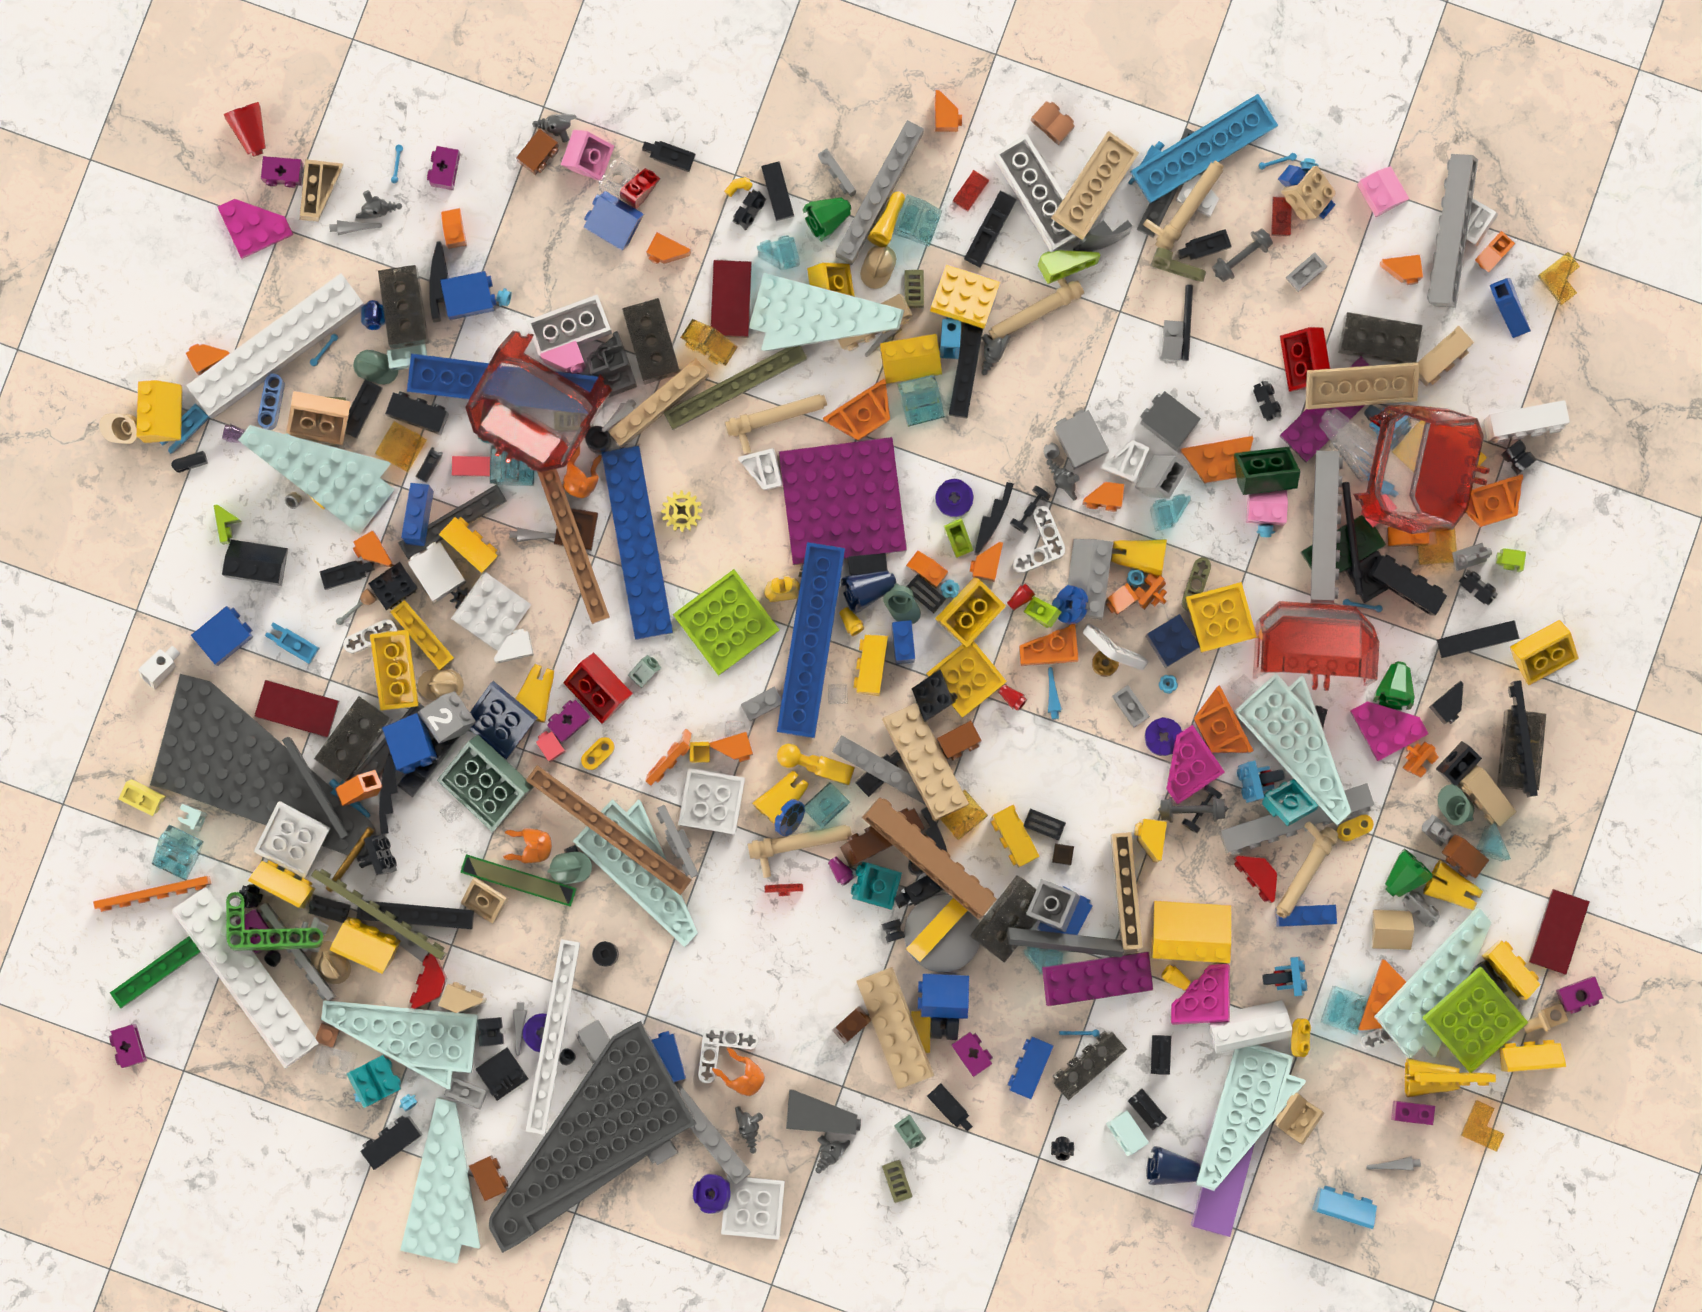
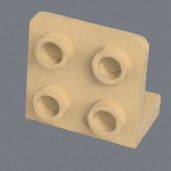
M1313 166L1298 185L1284 187L1281 191L1286 201L1301 220L1317 218L1336 194L1334 188L1318 166Z
M1295 1093L1287 1100L1285 1109L1277 1115L1275 1125L1285 1134L1303 1145L1324 1115V1112L1309 1103L1300 1094Z

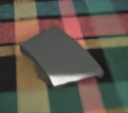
M1102 220L1086 234L1085 238L1079 242L1080 244L1073 248V251L1093 252L1108 247L1130 234L1133 225L1127 220L1116 230L1112 231L1106 222Z
M616 331L611 339L605 344L602 343L595 352L586 358L591 375L602 377L599 395L601 400L637 387L619 333Z

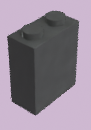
M1164 391L1162 395L1158 393L1152 400L1154 405L1151 409L1146 408L1141 414L1142 420L1140 424L1177 451L1201 418Z

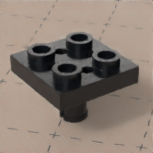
M385 835L365 838L364 841L368 854L357 857L358 862L365 860V862L359 863L360 868L373 864L376 876L397 871V862L391 854L389 839Z

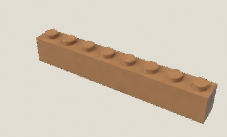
M878 798L862 816V819L977 919L983 917L997 900L990 889L984 888L979 884L980 881L975 876L964 871L965 868L960 863H955L950 859L951 856L943 849L940 850L933 839L925 837L918 826L915 824L911 825L903 813L895 811L888 800Z

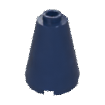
M889 571L846 576L841 579V587L845 586L846 591L843 592L849 608L852 611L855 610V614L883 597L896 584L894 574H890Z
M1154 1146L1151 1149V1153L1154 1154L1152 1158H1148L1146 1177L1151 1180L1148 1184L1164 1185L1197 1181L1200 1171V1164L1162 1147Z

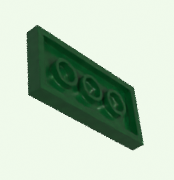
M1363 515L1354 519L1359 561L1386 546V543L1376 527H1372ZM1347 524L1337 530L1340 531V543H1336V550H1340L1339 562H1336V569H1339V573L1352 566ZM1311 545L1300 553L1312 570Z

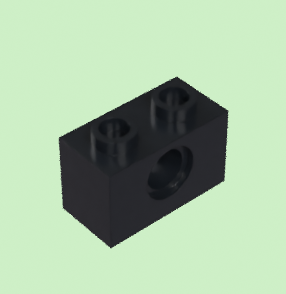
M1461 741L1439 764L1436 770L1448 782L1457 786L1482 757L1468 744Z

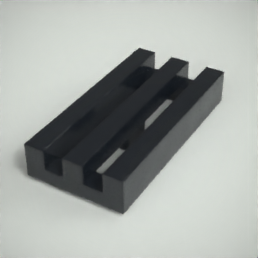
M918 574L906 586L909 589L914 586L936 605L933 608L912 590L914 598L933 614L946 600L944 596ZM918 580L935 596H937L940 599V601L938 602L937 600H935L931 595H929L915 582Z
M1030 808L1023 826L1059 841L1066 822ZM1032 814H1034L1046 820L1057 823L1061 826L1060 828H1058L1045 822H1042L1040 820H1037L1035 818H1032L1031 816ZM1029 821H1031L1046 828L1057 831L1058 833L1057 835H1054L1052 833L1029 825L1028 823Z

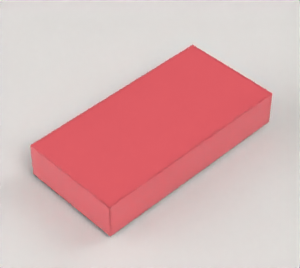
M452 456V476L491 477V457Z

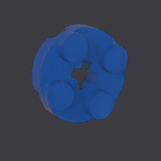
M1071 585L1065 586L1052 601V606L1062 612L1058 620L1067 624L1079 623L1087 613L1085 607L1086 602L1088 603V596L1082 588Z

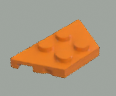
M880 380L823 417L824 422L857 441L889 422L890 413L886 380Z
M1253 436L1181 448L1180 451L1189 461L1194 471L1198 473L1204 484L1237 478L1234 453L1250 451L1254 438Z
M1523 474L1452 495V500L1479 527L1516 517L1519 509L1518 504L1521 496Z
M1217 686L1193 718L1206 745L1212 753L1253 752L1254 750L1221 686Z
M1381 959L1358 1027L1360 1031L1383 1028L1374 1016L1406 983L1384 959Z

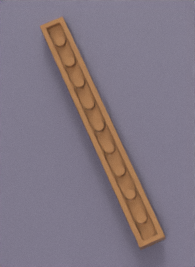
M546 438L528 444L591 623L595 624L609 619V613Z
M538 765L526 779L528 783L679 895L684 892L692 879Z

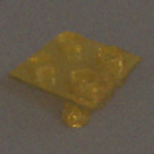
M394 421L375 454L408 473L427 439Z
M963 790V793L969 805L940 818L957 840L962 839L963 836L988 816L966 790Z

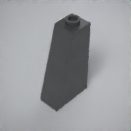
M789 1090L786 1129L856 1135V1130L860 1131L861 1119H857V1114L796 1090Z

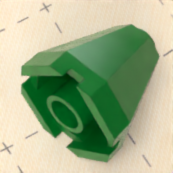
M839 197L811 201L802 210L803 214L807 212L808 216L805 217V221L812 234L816 238L820 236L819 240L822 242L828 239L850 216L852 208L848 200Z
M1397 661L1395 664L1390 665L1374 693V702L1379 700V705L1395 710H1402L1403 706H1407L1406 710L1412 708L1415 696L1411 670L1406 666V663Z
M1404 848L1399 853L1385 882L1387 886L1385 890L1393 897L1395 895L1401 897L1427 883L1433 877V874L1421 861L1419 862L1412 853Z

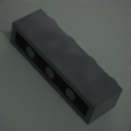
M1390 555L1378 556L1367 575L1368 577L1429 615H1436L1447 597L1443 593L1444 590L1437 585L1431 586L1427 583L1428 580L1425 577L1414 575L1411 573L1412 569L1403 564L1401 566L1395 563L1396 559Z

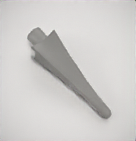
M337 220V224H329L330 232H337L338 235L382 227L381 223H358Z
M899 328L881 334L865 353V357H868L880 347V343L886 342L902 329Z
M631 399L626 403H621L608 423L602 428V432L607 431L611 426L631 413L636 402Z
M517 527V531H510L509 538L517 539V542L555 538L556 533L539 532Z
M517 1002L516 1009L513 1010L517 1056L520 1055L523 1027L527 1015V1010H524V1002Z
M1412 1156L1390 1162L1367 1165V1169L1414 1171L1413 1167H1421L1420 1159H1412Z

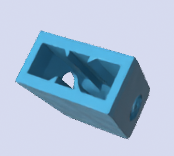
M949 317L942 319L940 358L959 359L961 321Z

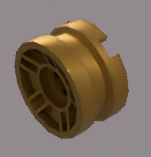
M1100 650L1092 659L1093 670L1096 674L1103 677L1111 676L1119 667V662L1110 659ZM1103 659L1107 661L1109 660L1108 666L1102 665Z

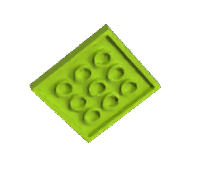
M735 569L673 614L718 676L780 631Z
M1482 967L1477 968L1422 1017L1469 1073L1476 1070L1529 1023Z

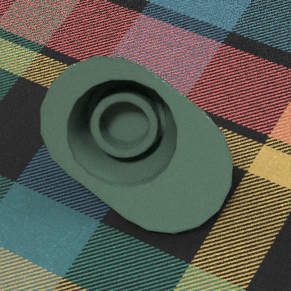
M364 350L354 359V371L362 379L385 385L394 381L398 375V370L391 371L389 369L388 356L374 350Z
M896 583L884 595L883 602L897 622L911 620L912 624L920 619L921 611L914 599L913 592L908 587L900 586Z
M1453 784L1443 787L1438 794L1437 801L1441 812L1451 825L1458 826L1465 822L1473 821L1474 805L1463 791Z
M582 852L561 853L552 859L550 869L547 871L554 880L561 884L578 883L585 881L590 876L592 864L588 856Z

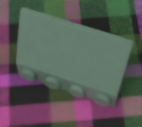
M479 735L467 742L437 779L446 790L492 832L501 825L534 788V786L526 781V778Z

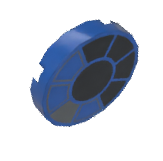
M796 799L785 803L781 808L782 813L775 818V831L782 836L791 835L803 820L805 806Z

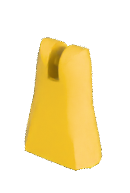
M894 192L889 197L882 216L867 237V240L872 244L886 248L891 241L898 214L905 202V196L902 192Z
M1167 539L1113 541V549L1126 551V555L1112 554L1111 562L1158 577L1162 576Z
M784 577V579L774 578L772 581L767 582L764 595L770 602L798 599L800 583L796 578Z
M534 664L515 699L538 717L536 721L545 723L554 679V670L547 668L543 679L539 680L542 666Z
M794 770L752 802L753 806L764 816H768V819L773 824L775 823L776 816L782 813V806L792 799L799 801L809 785L803 779L795 788L791 787V784H794L799 776Z
M1439 860L1432 871L1433 877L1426 883L1423 889V894L1474 910L1477 902L1464 895L1467 892L1472 896L1480 898L1483 891L1447 863Z
M1406 1059L1405 1094L1407 1098L1460 1089L1459 1082H1452L1451 1086L1440 1085V1082H1433V1085L1427 1086L1421 1085V1082L1415 1080V1072L1460 1073V1068L1416 1059Z

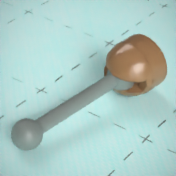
M368 588L361 593V601L343 617L337 618L336 623L338 625H342L344 620L363 604L370 605L377 600Z

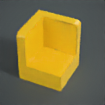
M690 742L691 763H710L709 742Z

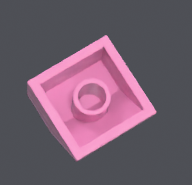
M573 130L561 165L575 173L602 181L614 145L588 131Z
M1391 166L1361 179L1357 184L1375 217L1409 200Z
M576 341L540 354L544 364L564 373L581 374L584 372L583 369H586Z
M1287 490L1248 495L1246 523L1284 526L1287 523Z

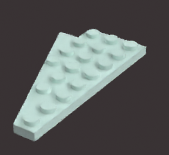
M764 273L749 328L765 332L761 350L772 351L899 329L904 310Z
M249 425L238 439L243 445L359 535L395 490L380 478L391 464L385 460Z
M1275 673L1241 704L1234 713L1338 826L1352 811L1306 679L1301 675L1291 686H1288Z
M613 799L602 809L601 813L666 860L643 804L639 799L627 812ZM588 826L573 840L585 854L684 947L698 934L682 895H679Z
M1476 908L1374 1016L1409 1058H1412L1422 1046L1430 1056L1435 1057L1442 1041L1422 1017L1470 975L1492 923L1479 908Z
M323 1000L321 1020L446 1089H451L453 1071L472 1073L478 1015Z
M1260 1045L1234 1050L1196 1185L1215 1191L1275 1120L1279 1112L1286 1107L1289 1097L1302 1088L1306 1080L1289 1075L1293 1056Z
M436 1098L400 1251L457 1264L462 1245L480 1249L481 1245L457 1104L454 1101Z

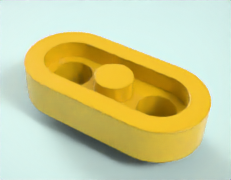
M607 737L598 739L582 755V765L588 770L597 769L614 752L615 746L613 741ZM608 744V750L603 751L602 745ZM593 757L595 762L589 764L588 758Z
M1360 815L1341 823L1336 829L1338 839L1348 842L1365 835L1373 829L1374 822L1370 816ZM1363 820L1367 822L1366 828L1361 826ZM1345 828H1348L1350 830L1349 835H1345L1343 833V830Z
M1305 1018L1295 1019L1292 1025L1291 1051L1295 1057H1306L1310 1051L1311 1025Z

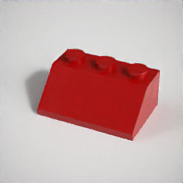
M1308 327L1280 335L1289 392L1306 389L1307 370L1330 369L1323 327Z
M594 652L582 660L563 682L601 724L608 720L633 694Z

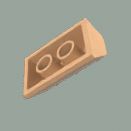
M293 391L286 433L295 437L343 445L350 401Z

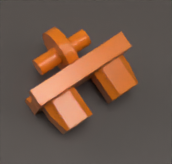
M1149 574L1144 580L1150 586L1148 591L1145 592L1140 587L1135 590L1134 593L1138 597L1137 601L1144 610L1150 603L1155 607L1159 602L1163 605L1167 602L1163 598L1167 591L1162 589L1166 585L1165 579L1162 576L1157 577Z
M1424 742L1422 745L1417 743L1414 748L1408 745L1406 750L1409 754L1405 757L1408 761L1402 768L1420 778L1423 777L1427 770L1422 764L1426 760L1433 764L1439 758L1434 751L1436 748L1427 742Z

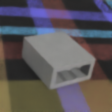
M1083 409L1073 414V418L1069 420L1063 418L1057 421V426L1053 429L1074 470L1109 452L1089 410L1085 412Z
M1154 455L1135 488L1150 498L1170 499L1189 466L1176 456Z

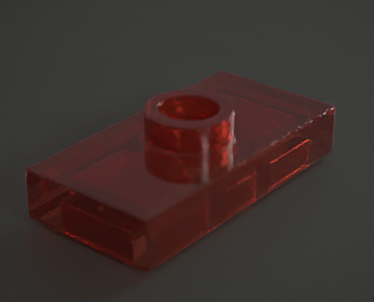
M973 170L952 202L968 212L988 184L989 179Z
M1285 197L1272 198L1271 236L1291 235L1292 207Z
M802 883L764 886L765 893H778L779 896H790V892H804Z

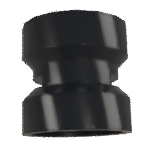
M900 919L881 924L887 934L885 937L887 943L905 937L904 932L900 928Z

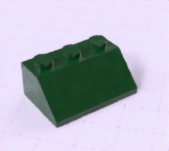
M1289 446L1234 453L1237 483L1243 495L1298 488L1301 471Z

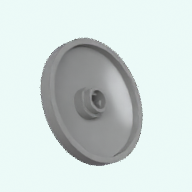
M932 896L914 907L905 924L904 938L906 947L915 940L952 900V896ZM967 911L921 962L914 956L912 958L922 967L935 972H951L962 968L972 960L980 946L981 925L979 919Z

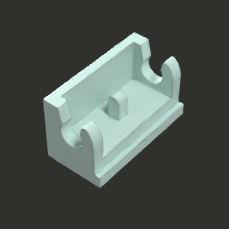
M426 344L387 350L389 369L395 371L409 368L411 354L427 355Z
M182 804L180 809L189 815H186L188 819L178 817V820L191 826L190 829L201 831L208 814Z
M1128 1110L1106 1123L1127 1156L1134 1154L1149 1143Z

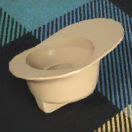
M874 246L869 250L860 272L861 280L866 286L877 289L887 284L897 260L893 249L888 246L886 248Z
M105 414L99 421L100 433L110 442L131 444L137 439V418L131 414Z
M433 669L424 672L420 676L417 686L418 691L423 697L436 700L442 695L454 691L459 696L463 691L464 683L460 674L454 670Z
M323 941L319 952L311 953V961L314 967L328 983L340 984L345 982L351 973V965L348 959L330 951L333 942Z

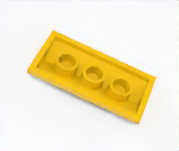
M408 630L370 634L380 711L419 706Z

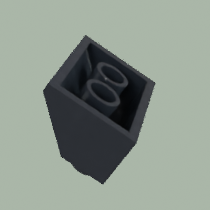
M231 539L225 554L222 575L227 578L282 586L288 548Z

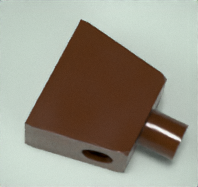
M858 1006L832 1031L845 1045L871 1021V1018Z

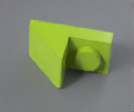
M213 505L220 543L223 545L230 544V538L233 536L231 527L227 525L242 521L219 505Z
M962 518L944 525V532L949 539L956 558L974 551Z
M1035 596L1023 611L1046 628H1051L1062 613L1058 608Z

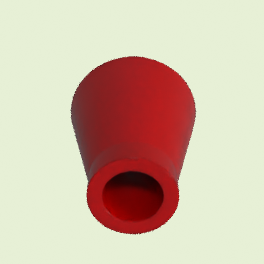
M1025 583L1023 586H1019L1007 604L1015 611L1020 606L1033 600L1032 597L1035 593Z
M1006 684L998 691L1012 710L1019 711L1027 701L1024 694Z

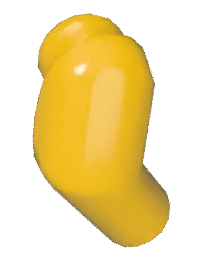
M746 177L737 178L729 184L724 192L729 197H732L738 189L743 188L749 191L753 184Z

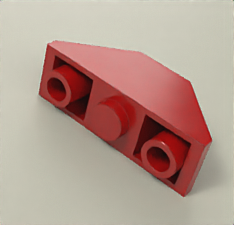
M644 168L621 188L620 198L636 209L646 200L661 178L656 176L653 171Z
M1234 857V866L1240 873L1243 871L1248 876L1246 880L1252 887L1256 886L1258 888L1260 898L1265 903L1267 901L1273 903L1276 895L1277 872L1265 858Z
M431 953L424 958L422 964L425 967L423 974H419L416 985L419 986L416 993L413 992L409 1003H412L411 1008L418 1009L440 998L448 979L438 958Z

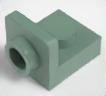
M647 655L639 661L628 676L638 686L643 688L654 674L661 669V666L658 665V661L655 658Z
M908 1115L894 1125L910 1149L920 1146L923 1140L926 1139L911 1115Z

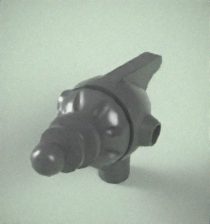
M556 114L548 116L546 119L542 118V120L533 121L532 125L543 130L546 129L548 132L553 133L554 136L560 135L562 142L565 143L570 140L566 130L571 126V120L577 116L573 114Z
M367 190L363 192L366 203L361 207L362 211L356 214V218L382 217L388 211L392 213V210L396 211V208L398 210L402 209V204L391 203V201L387 203L378 196L372 197L370 191Z
M988 334L982 336V340L986 343L984 346V358L986 361H983L985 365L982 366L984 368L981 371L982 375H987L988 370H991L990 367L994 366L992 364L999 362L1011 338L1010 335L1007 334L1003 339L998 337L994 340Z
M1048 459L1046 463L1050 466L1051 473H1054L1053 480H1055V486L1065 490L1073 501L1076 500L1077 496L1074 492L1076 489L1075 482H1078L1080 477L1077 474L1074 475L1073 472L1066 468L1060 469V465L1057 466L1056 462L1053 463L1051 459Z
M738 1106L735 1108L739 1124V1133L742 1138L747 1140V1147H751L750 1152L754 1154L757 1150L754 1147L757 1145L755 1137L759 1129L757 1122L763 1119V1115L757 1113L751 1116L747 1112H742Z
M821 1135L817 1140L821 1144L819 1149L821 1159H819L815 1169L816 1173L819 1174L822 1170L824 1171L828 1168L829 1165L836 1163L850 1145V1140L844 1143L839 1141L830 1143Z

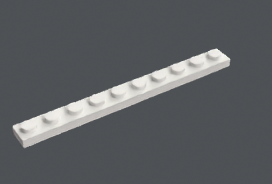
M563 939L560 941L526 1132L543 1135L546 1133L580 942Z

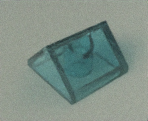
M829 782L804 805L805 812L821 829H824L850 805V801Z
M1496 824L1485 826L1477 850L1483 855L1500 862L1511 859Z

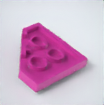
M237 199L217 206L242 259L293 236L285 216Z
M1368 701L1350 710L1377 761L1429 734L1418 716Z
M1190 725L1176 735L1166 789L1178 805L1225 773L1193 725Z
M1229 964L1209 965L1204 970L1205 972L1185 990L1186 992L1171 1004V1023L1173 1025L1230 1022Z

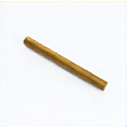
M367 827L332 879L334 881L341 880L364 847V839L373 834L374 830ZM326 886L325 889H326L327 891H329V892H332V891H333L332 889H330L329 887Z

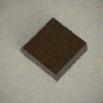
M1055 843L1052 863L1071 865L1074 846Z

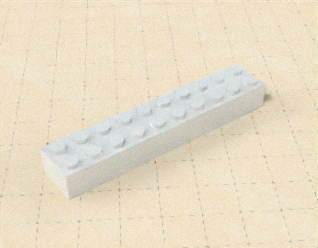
M340 273L186 386L207 415L214 419L262 384L268 375L277 373L365 309L366 306L342 273Z
M207 887L173 909L175 917L285 1069L318 1046V1041L253 951H235L230 949L227 943L226 914ZM234 936L231 939V944L238 945L241 942L239 936Z

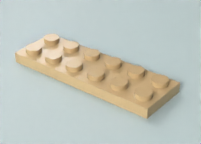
M1108 131L1051 219L1083 240L1139 152Z
M1404 363L1307 370L1305 407L1307 409L1417 401L1419 364Z
M915 703L883 717L882 721L933 820L936 821L967 807L969 803L927 722H924L918 704Z
M893 967L857 980L856 982L897 1088L901 1089L933 1077L934 1073Z

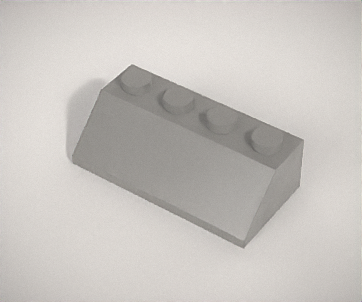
M1074 539L1068 585L1082 588L1086 592L1088 603L1086 602L1085 609H1087L1085 618L1100 620L1103 618L1113 542L1097 539Z

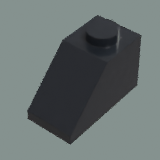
M1462 681L1455 684L1429 706L1443 724L1447 722L1452 724L1459 718L1457 714L1462 709Z

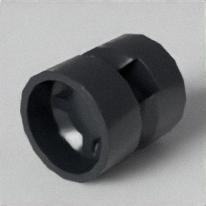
M593 426L585 434L586 444L591 452L595 454H602L601 452H606L611 446L610 435L608 431L602 432V426Z
M1521 439L1501 454L1505 461L1512 462L1511 468L1517 475L1537 460L1531 452H1525L1526 445Z
M604 941L598 943L593 948L592 956L598 965L608 967L616 963L619 951L616 945Z
M502 1017L477 1019V1027L481 1032L478 1036L479 1047L504 1044V1035L500 1032L503 1028ZM487 1031H494V1036L488 1037Z
M932 1017L931 1039L946 1037L947 1040H958L959 1018ZM945 1024V1030L940 1029V1025Z

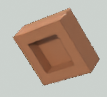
M321 1023L315 1039L318 1043L334 1048L340 1030Z

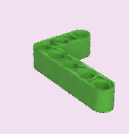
M232 892L227 896L226 928L227 943L230 949L235 951L318 948L323 944V933L318 928L245 930V902L243 896L239 892ZM233 898H239L241 903L235 907L230 904V901ZM234 917L241 919V923L237 926H233L230 923ZM294 934L301 937L297 943H292L289 940ZM312 934H318L320 939L314 943L309 940V937ZM273 935H278L281 937L279 943L273 944L270 942V938ZM234 936H239L241 942L238 945L231 944V939ZM253 936H259L261 941L258 944H252L250 939Z

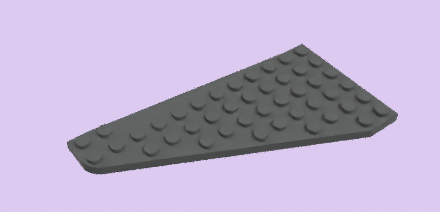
M180 674L150 783L151 786L176 792L263 825H267L277 803L280 801L330 827L322 846L345 855H349L367 827L374 830L371 836H376L373 823L351 805L342 806L340 799L330 793L333 788L310 769L350 834L348 838L341 839L287 748L212 682ZM366 844L357 857L368 854Z
M641 1021L612 1036L489 1218V1229L502 1253L526 1240L677 1134L697 1124Z

